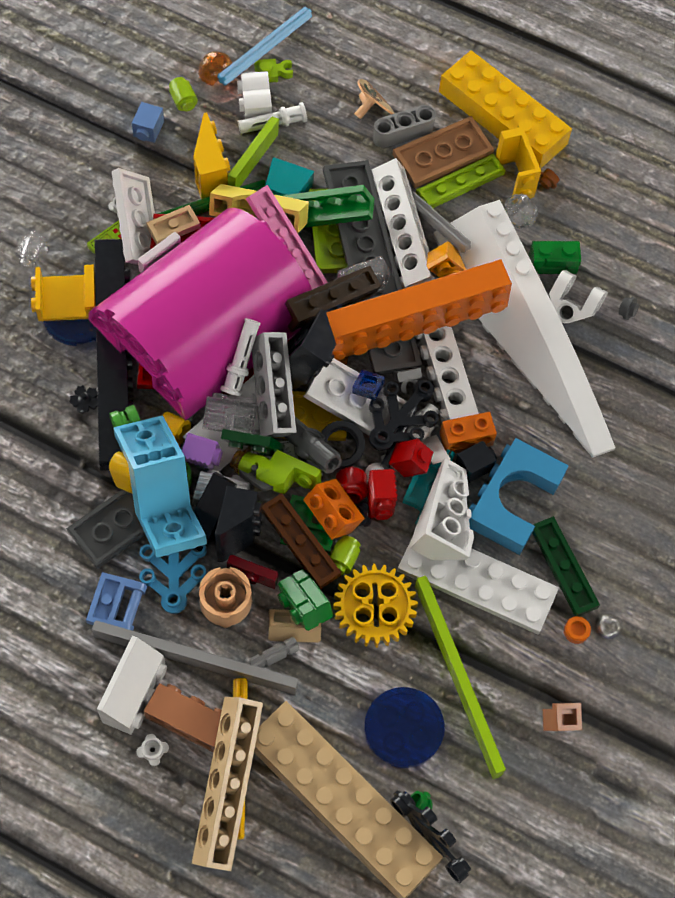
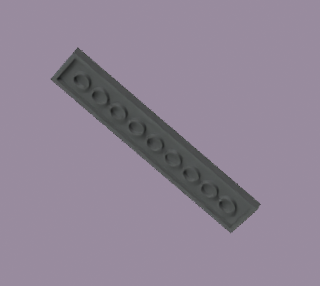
M369 161L325 165L323 167V174L327 189L364 185L375 198L372 220L336 224L348 274L366 266H371L381 287L369 299L401 290L402 287ZM415 336L407 341L399 340L393 342L385 348L377 347L368 350L374 376L392 374L394 371L409 370L414 367L421 368L422 366Z

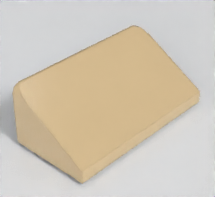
M270 609L269 641L284 642L291 637H294L297 642L318 643L321 641V623L307 631L301 623L295 624L289 612L291 610Z

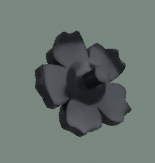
M84 385L77 386V390L74 391L75 395L70 396L69 402L73 407H77V412L83 414L89 412V408L95 410L98 407V392L96 388L92 389L89 387L86 392Z

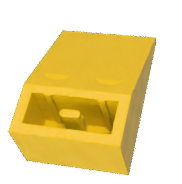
M207 112L203 114L193 155L195 183L201 199L209 197L210 193L220 184L228 185V172L231 171L228 158H223L222 155L224 153L221 139H216L215 136L217 134L214 120L210 121Z

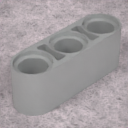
M421 105L377 119L374 123L373 143L378 147L385 148L430 134L434 129L435 109L429 105Z

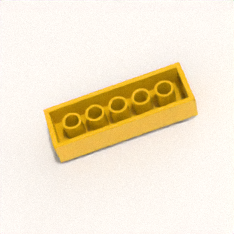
M472 50L441 75L439 93L467 115L472 116L477 123L496 138H500L501 131L523 127L540 169L568 145L572 131L569 125Z

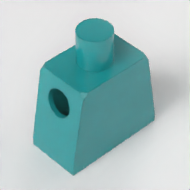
M273 157L266 185L269 186L274 195L281 196L309 192V189L314 184L313 170Z

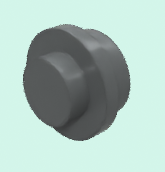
M625 297L619 308V315L623 316V319L629 320L631 317H635L639 309L637 299L635 297Z

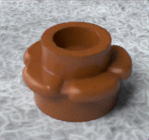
M547 168L544 172H541L539 183L545 189L550 187L555 189L560 179L551 169Z

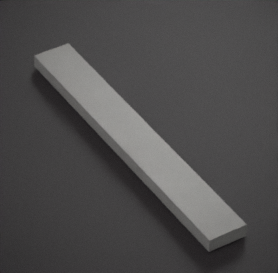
M95 621L92 627L93 635L98 639L127 647L133 635L157 650L167 659L233 678H246L250 683L296 695L299 680L295 677L100 621Z

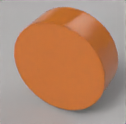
M572 617L564 626L566 639L574 644L585 642L591 633V626L583 617Z

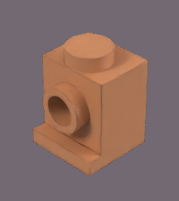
M552 703V709H542L543 731L582 730L581 703Z

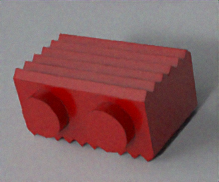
M393 469L369 471L367 494L369 517L376 518L377 520H386L394 515L398 496L395 471Z

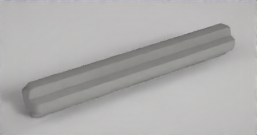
M412 192L417 212L422 218L462 253L471 248L470 240L420 196Z

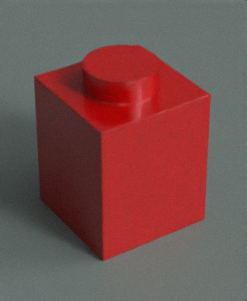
M419 439L399 442L395 445L389 464L404 477L425 474L428 471L434 452Z

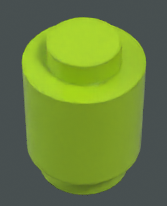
M184 77L173 79L169 83V93L177 109L186 112L191 111L197 104L198 99L190 82Z
M346 535L336 542L330 558L341 571V575L351 572L360 554V542Z

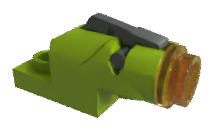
M237 450L230 463V467L234 469L235 473L264 492L271 489L277 493L286 494L294 482L303 488L312 490L316 484L321 483V469L279 450L275 452L271 459L247 450Z

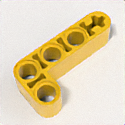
M165 412L163 417L180 447L184 442L183 436L191 430L190 420L185 421L182 417L171 412ZM118 451L110 460L109 471L116 487L132 494L128 463L123 452Z

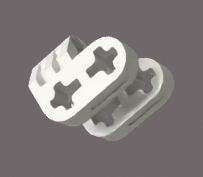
M563 270L553 285L549 296L561 322L571 323L594 316L596 311L602 306L608 292L599 287H594L581 309V306L573 301L563 299L570 291L577 277L569 271ZM566 305L573 309V316L570 319H566L562 315V309Z

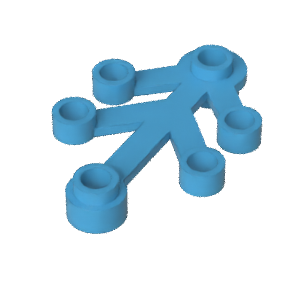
M150 544L141 547L140 556L142 559L153 564L169 578L168 589L157 580L154 571L151 569H144L139 575L142 583L150 586L162 597L161 605L166 612L177 614L183 611L187 605V595L207 574L203 565H195L191 569V577L180 586V577L199 558L206 555V545H201L203 549L200 552H195V548L191 549L180 563L179 552L170 554L169 564L161 557L156 558ZM147 550H152L150 556H144V553ZM198 570H203V574L201 576H195V573ZM147 574H151L152 578L148 581H145L144 577ZM172 597H178L176 603H169Z

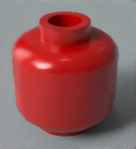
M349 466L336 474L335 479H337L354 504L360 503L367 497L368 479L362 469Z

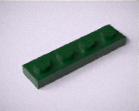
M553 516L533 524L535 528L532 534L574 616H581L598 609L600 603L555 517Z

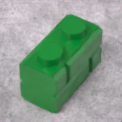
M532 241L529 258L537 274H560L563 270H567L571 274H577L581 264L580 242Z
M301 569L294 573L292 577L288 576L279 581L280 593L277 595L284 608L289 606L291 609L289 611L296 625L301 623L305 630L309 631L317 627L319 623H324L332 618L333 612L329 600L306 570Z

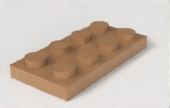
M470 116L393 149L392 155L405 168L407 178L415 189L493 154L494 148L473 117Z

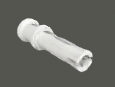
M300 102L298 106L289 108L280 107L277 112L237 120L240 134L261 130L272 116L278 118L279 125L282 124L285 127H288L290 123L307 122L304 103Z
M248 318L244 320L233 361L227 365V377L224 385L220 388L221 391L235 396H242L241 388L244 378L249 374L247 364L258 328L261 324Z

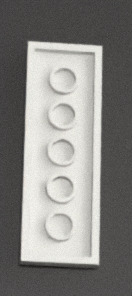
M410 541L397 572L415 580L426 576L431 587L539 635L559 587L472 548L470 557L467 560H431L410 549Z

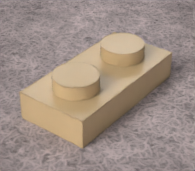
M190 205L146 222L147 229L156 245L173 232L183 236L200 229V222Z

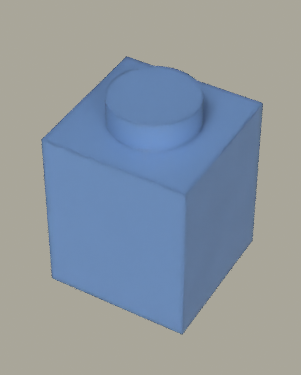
M141 102L132 121L133 137L155 143L164 123L163 108Z

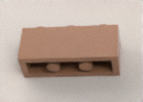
M159 683L144 709L145 718L214 752L222 710L219 708L212 710L204 706L205 702L195 696L188 698L182 695V691L174 685L167 684V686Z

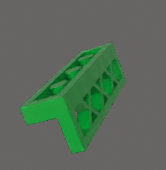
M364 185L281 195L309 202L308 220L304 228L373 219L375 198Z

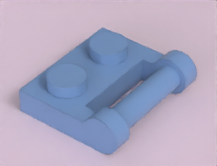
M102 572L86 618L87 624L93 625L95 621H100L133 631L134 626L132 624L141 597L146 593L147 585ZM125 589L131 590L132 594L123 622L115 619Z

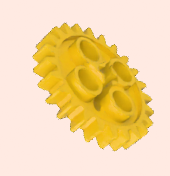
M373 564L372 569L369 571L365 565H362L361 573L353 569V578L345 575V584H338L340 592L334 594V599L338 602L333 604V609L339 611L335 613V619H343L339 623V628L348 627L346 636L348 637L354 633L355 643L363 638L366 647L370 641H374L375 647L378 648L379 642L382 640L386 646H389L390 638L396 642L399 641L398 633L404 636L407 635L408 630L405 626L412 628L414 622L410 618H416L417 612L413 609L417 608L418 601L412 600L416 596V591H408L412 583L407 582L403 584L405 575L402 574L396 577L395 568L388 573L386 572V565L382 566L381 571L377 570L376 564ZM373 584L377 585L378 627L374 626ZM359 589L366 590L369 595L366 597H359L355 592ZM390 589L394 592V595L387 597L381 591ZM389 613L394 615L396 620L388 622L382 616ZM366 614L370 620L360 622L356 616Z

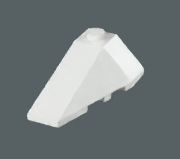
M447 458L443 459L415 527L410 549L431 560H467L470 557L474 540L473 530H470L469 519L472 517L471 510L467 506V496L469 495L467 471Z

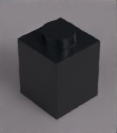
M481 441L458 453L456 464L466 469L469 484L491 472L497 457L494 450L490 446L487 447L484 441Z

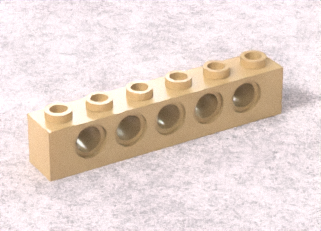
M224 697L192 864L231 871L263 707L262 702L240 697Z

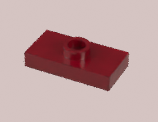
M235 555L229 556L227 568L232 567L243 572L249 579L250 584L259 583L272 589L276 588L278 583L277 571Z

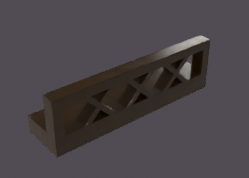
M366 266L287 300L285 305L293 318L288 325L289 330L293 332L302 328L321 309L329 312L373 297L380 289L381 284L371 266Z

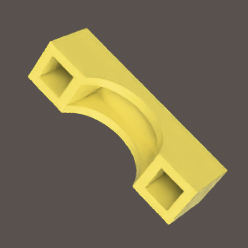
M220 184L210 193L209 215L217 217L228 208H238L257 217L246 200L247 197L257 191ZM274 195L296 232L299 233L307 224L309 202Z

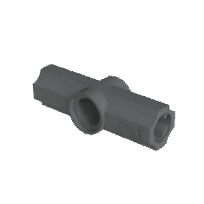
M295 417L297 432L285 436L296 447L295 453L303 459L314 462L325 473H333L342 463L340 454L324 441L325 436L320 431L308 428Z

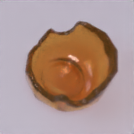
M219 51L209 52L200 61L198 75L203 82L213 86L216 82H219L218 74L233 62L225 53Z

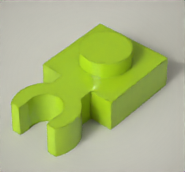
M276 58L262 59L254 63L255 72L268 71L269 83L278 82V77L280 76L285 79L293 78V70H285L292 68L291 60H284L276 64Z

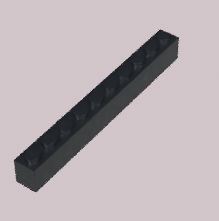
M94 239L96 306L130 281V271L125 269L122 239ZM96 328L100 471L109 470V463L113 455L118 451L122 452L115 438L109 413L114 411L121 412L126 407L134 405L133 400H129L128 392H133V377H128V370H132V355H127L126 349L120 353Z

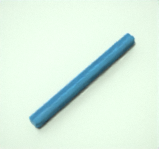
M307 7L300 9L220 72L217 76L219 83H222L224 86L228 85L312 17L311 9Z

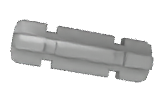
M294 637L285 640L284 644L279 643L263 651L261 656L257 654L249 659L250 665L265 668V665L270 666L286 658L288 653L292 655L299 650L298 642Z

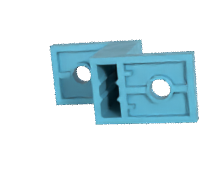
M163 415L113 427L115 438L128 463L135 513L156 558L207 544L206 535L191 508L185 456Z

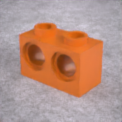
M485 412L442 421L439 435L444 449L450 450V455L451 451L455 454L460 453L481 441H484L487 447L493 446L497 432L491 413Z
M337 479L316 484L303 499L331 540L351 534L365 519Z

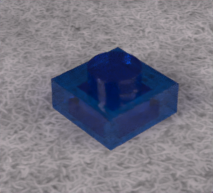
M361 370L352 387V394L376 401L385 384V376Z

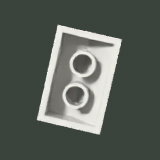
M133 635L97 707L102 723L132 735L135 728H140L144 719V714L142 713L144 707L155 692L153 688L157 680L161 681L167 670L164 655Z

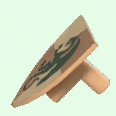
M358 80L357 84L361 90L359 98L362 105L354 114L359 119H362L375 103L391 115L395 114L386 100L367 80Z

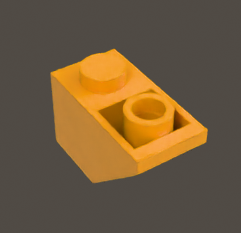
M448 241L428 252L426 266L428 270L439 278L466 270L458 249Z

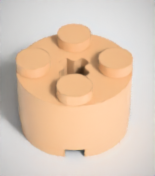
M219 567L209 571L201 580L199 587V601L203 615L213 624L223 628L231 627L245 619L252 605V591L247 576L240 570L232 567ZM222 595H223L224 597H227L228 595H230L229 598H221Z

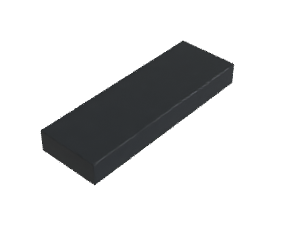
M217 472L212 474L194 510L206 535L207 544L218 524L227 486L237 487L238 485ZM198 546L195 549L202 551L203 546Z

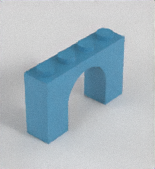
M515 438L512 445L506 444L500 456L503 458L501 464L495 463L489 474V477L492 478L489 484L484 483L477 495L480 497L477 505L471 504L469 509L471 510L472 517L469 519L471 530L520 555L531 537L535 526L505 509L499 498L500 488L511 481L521 480L554 495L569 466Z

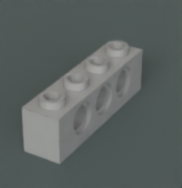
M264 332L256 336L252 349L260 435L272 438L285 437L297 432L286 332Z

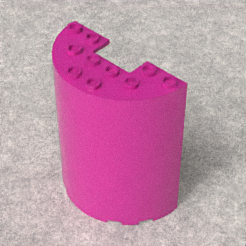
M228 208L90 310L88 317L89 321L120 353L126 349L152 376L153 388L186 421L223 392L220 388L224 385L227 377V365L233 361L245 318L261 323L257 335L264 332H286L288 340L300 329L293 332L289 330L288 325L293 318L285 303L293 297L312 290L301 267L287 249L286 241L280 236L277 237L271 231L267 222L258 220L244 210ZM252 351L247 364L249 370L253 368Z

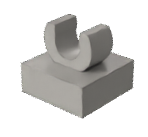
M414 367L409 370L393 372L394 381L400 382L399 388L401 392H407L406 384L408 382H412L413 388L418 382L416 379L422 378L421 368Z

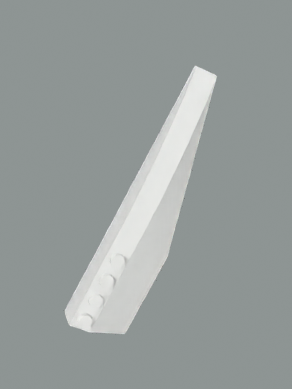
M497 200L478 206L451 222V225L471 241V248L465 253L458 250L466 270L501 259L512 282L508 307L501 312H490L478 318L482 322L483 328L488 333L490 332L497 340L498 346L509 354L514 365L534 389L537 388L540 391L545 402L551 405L559 414L560 420L571 428L573 435L592 458L615 450V445L576 352L501 201ZM438 231L433 233L438 247L448 241Z

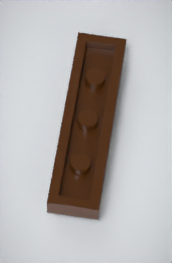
M282 493L262 505V513L319 589H322L341 576L339 568Z

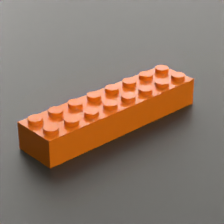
M496 260L326 312L336 341V346L332 352L335 355L334 358L341 361L345 357L354 354L362 355L373 348H385L399 340H410L422 333L430 334L441 327H452L467 319L475 320L483 314L501 312L508 307L512 286L502 260Z

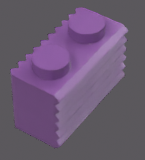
M191 433L187 434L182 448L185 462L189 461L190 464H199L200 467L204 466L205 469L209 468L212 470L214 465L219 466L223 455L218 442Z

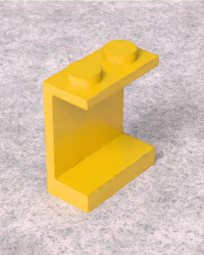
M523 127L501 131L496 158L501 165L515 162L519 171L511 198L512 202L528 201L535 196L541 169Z
M94 264L84 265V275L43 277L41 268L35 267V277H31L32 291H35V298H31L32 312H36L38 321L89 319L90 310L96 307Z

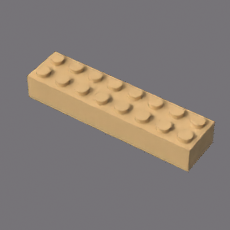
M287 701L259 726L254 753L396 898H407L440 864L443 856Z

